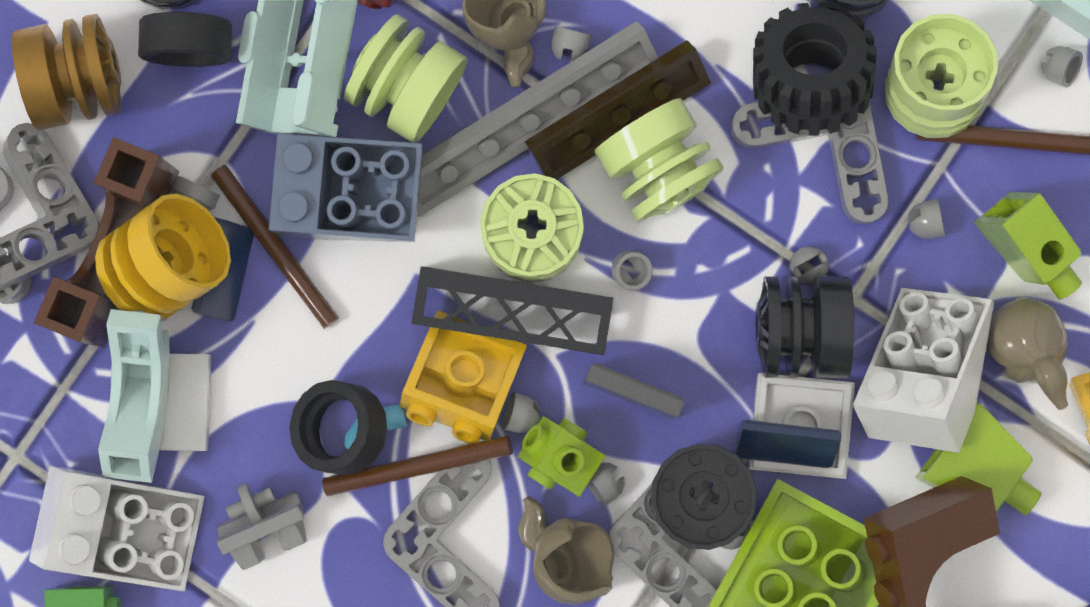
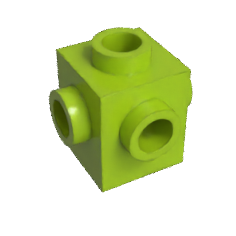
M543 416L540 422L533 426L525 435L522 442V450L517 457L532 467L527 476L552 491L555 484L558 483L580 497L606 456L585 443L584 439L588 432L568 419L563 418L560 424L557 425Z

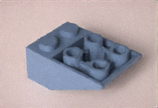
M277 133L269 231L282 237L415 242L423 144Z

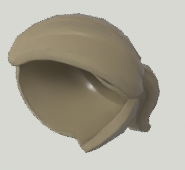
M463 0L462 10L467 27L481 43L497 50H504V69L511 87H520L522 77L532 67L534 51L529 40L533 38L534 33L538 30L545 17L546 0Z
M1018 297L1014 301L1005 303L992 313L986 346L989 354L999 364L1005 366L1004 373L1008 378L1015 380L1017 383H1038L1044 394L1058 410H1063L1068 406L1066 396L1068 379L1066 370L1062 365L1068 351V335L1057 311L1041 300H1033L1028 297Z
M531 496L524 498L525 511L520 519L518 532L522 544L534 552L533 574L540 589L555 601L572 605L590 602L598 597L607 595L613 588L611 571L614 559L613 544L608 533L595 523L569 519L567 517L560 518L547 527L545 511L540 503Z

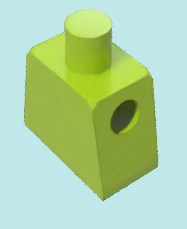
M1009 192L974 221L977 228L1024 282L1041 285L1047 284L1059 300L1068 297L1081 286L1082 281L1070 267V264L1080 257L1081 250L1040 193Z
M976 403L975 413L960 452L935 449L915 476L919 481L933 488L957 477H966L992 488L996 511L1005 501L1024 516L1035 507L1042 495V492L1021 478L1033 461L1031 455L979 403Z

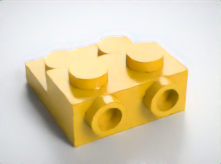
M437 310L434 317L444 319L449 314ZM457 317L452 319L453 321L470 323ZM430 327L403 389L399 407L407 410L406 417L416 424L432 426L434 421L451 427L452 435L462 442L473 444L479 442L480 439L490 440L527 345L519 341Z

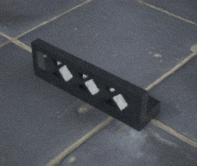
M421 266L411 324L605 355L614 298ZM428 287L448 290L459 305V308L444 319L424 316ZM457 292L474 294L476 296L464 303ZM484 296L496 298L508 314L492 327L480 325L468 309ZM505 300L523 302L524 304L512 311ZM532 304L545 306L556 322L540 335L528 333L516 317V315ZM553 308L572 310V312L560 319ZM464 312L471 323L453 321L452 319ZM580 312L601 315L596 344L576 341L564 323ZM512 320L519 331L502 329L500 327ZM560 327L568 339L548 335Z

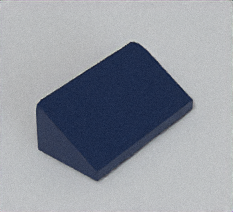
M214 217L220 224L229 243L231 263L227 277L216 287L198 299L193 300L191 310L202 316L233 321L238 307L254 234L247 226Z
M742 420L738 426L736 454L742 459L830 468L834 463L842 433H839V430Z

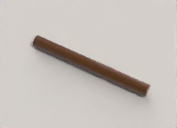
M970 125L965 130L947 138H926L916 134V140L1090 155V136Z
M223 165L216 169L210 175L323 329L335 323L339 319L338 315L281 238L269 231V222L229 168Z
M503 436L368 467L354 474L333 475L323 478V490L325 495L329 497L512 455L513 446L510 437Z

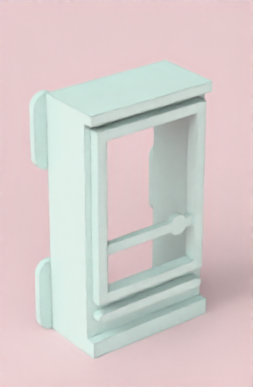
M258 0L256 12L251 11L245 17L238 59L241 63L246 64V70L236 118L237 124L270 134L337 136L338 125L333 124L335 113L338 111L336 105L341 95L358 0H315L316 8L307 56H303V54L298 52L294 53L304 0ZM302 64H305L304 73L299 77L297 88H288L291 67H300Z

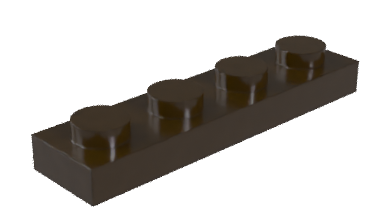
M686 40L524 142L542 175L557 180L596 155L594 153L595 149L633 121L674 99L681 98L682 101L711 84V81L696 48Z

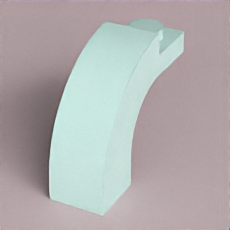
M111 309L106 324L112 360L111 393L107 418L98 448L102 475L104 478L152 483L161 445L167 405L170 361L168 330H162L161 315L149 314L139 310L123 311Z

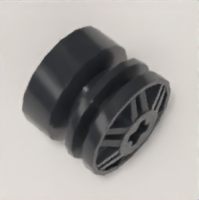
M765 276L763 278L762 291L756 304L755 342L756 350L761 360L763 377L777 378L780 357L785 356L787 376L789 378H797L802 356H810L814 377L849 378L854 350V302L852 284L849 277H815L810 298H802L798 277H788L785 298L780 296L778 276Z
M699 443L677 450L661 464L652 481L651 505L657 523L669 538L687 548L711 550L730 544L746 530L755 513L757 488L750 468L738 454L721 445ZM705 481L713 483L712 492L719 495L718 503L710 502L706 509L700 508L698 506V498L692 495L693 487L701 488Z

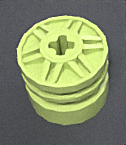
M396 14L368 41L353 67L352 76L347 84L343 98L347 103L357 107L368 97L364 112L371 118L390 103L393 107L390 111L387 127L409 142L418 143L431 128L449 101L465 71L468 58L442 41L432 46L424 56L421 55L419 52L425 37L424 30L416 27L405 37L409 25L408 20Z
M932 14L914 22L901 35L884 82L885 102L893 118L909 132L926 138H947L965 130L978 117L998 71L997 51L990 37L972 20L955 14ZM934 80L939 82V88L941 90L933 89Z
M681 98L674 99L648 112L612 135L595 149L594 153L610 179L622 177L629 173H633L636 180L621 194L624 202L630 201L644 193L648 197L631 211L637 223L649 217L665 215L702 193L711 180L724 170L718 158L699 167L695 164V161L710 151L711 146L708 142L699 143L689 148H685L682 143L695 130L697 123Z
M536 173L514 176L497 186L485 202L480 220L484 248L494 266L511 279L527 283L549 281L566 271L578 255L584 231L582 210L571 190L555 178ZM528 215L538 216V223L546 225V230H539L535 239L527 238L526 230L518 228L519 224L527 223Z

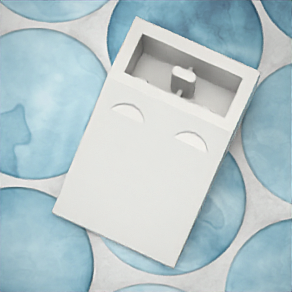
M901 288L853 403V407L868 438L956 453L960 452L976 409L994 306L992 299Z
M50 465L29 562L44 570L185 592L205 496L129 480L104 478L100 474Z

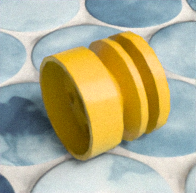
M176 193L160 196L133 218L109 233L99 243L95 262L96 273L102 288L119 310H139L149 314L161 315V321H165L177 311L186 307L192 300L198 299L227 277L231 258L229 243L220 224L212 214L194 199Z

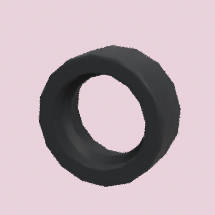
M161 12L144 15L139 20L138 56L142 60L181 67L217 66L231 61L232 24L225 18L203 13Z
M336 380L316 383L301 395L293 408L289 426L291 444L298 458L313 470L338 475L361 472L376 460L384 447L387 434L385 410L378 397L363 386ZM338 399L350 401L357 412L358 429L356 438L349 450L341 456L335 457L328 455L321 445L319 428L322 416L328 406Z

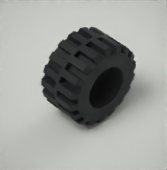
M820 2L818 7H809L808 3L798 4V10L791 11L787 7L779 11L778 20L770 17L764 23V31H758L755 38V48H753V94L755 99H759L758 107L764 115L771 113V122L778 127L785 123L788 125L789 132L799 134L800 129L809 130V136H819L820 130L827 129L832 134L840 131L841 123L848 126L855 123L858 113L864 114L869 107V98L873 96L877 49L874 46V37L871 31L864 30L865 22L858 16L850 19L849 10L839 7L835 11L829 9L828 3ZM818 63L832 68L833 71L821 75H809L801 73L794 68L803 64Z

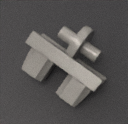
M246 482L239 485L237 488L241 500L226 507L227 514L231 520L217 525L219 534L217 545L222 555L230 552L242 570L257 565L265 559V551L259 539L275 532L283 550H291L307 541L303 522V503L297 490L276 499L271 487L255 494L249 483Z

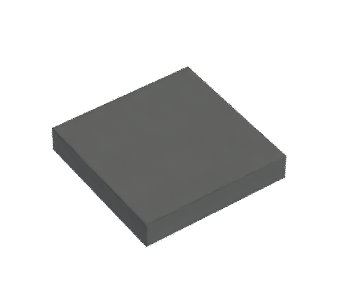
M596 363L594 365L591 364L583 383L670 419L679 417L685 402L679 396Z

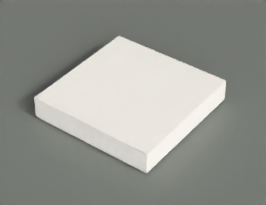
M170 354L167 405L160 450L208 451L211 355Z
M757 373L753 421L839 430L842 436L834 463L830 468L750 459L748 467L751 470L846 479L855 382L804 377L789 378L784 375H778L777 378H765L763 373Z

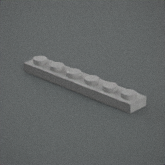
M638 21L632 23L423 154L418 217L527 150L528 147L524 141L656 60L658 58L657 53L645 29Z

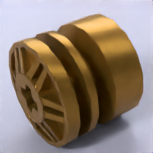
M97 13L86 15L82 18L83 36L73 18L65 20L62 31L63 43L58 44L54 33L47 24L12 32L11 45L16 79L27 115L33 127L37 130L69 124L72 120V101L74 100L77 101L81 112L87 120L97 117V99L106 116L120 113L121 72L112 40L108 37L102 20Z

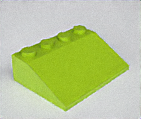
M777 479L708 607H881L874 594L876 579L873 564L865 548V540L867 538L865 525Z

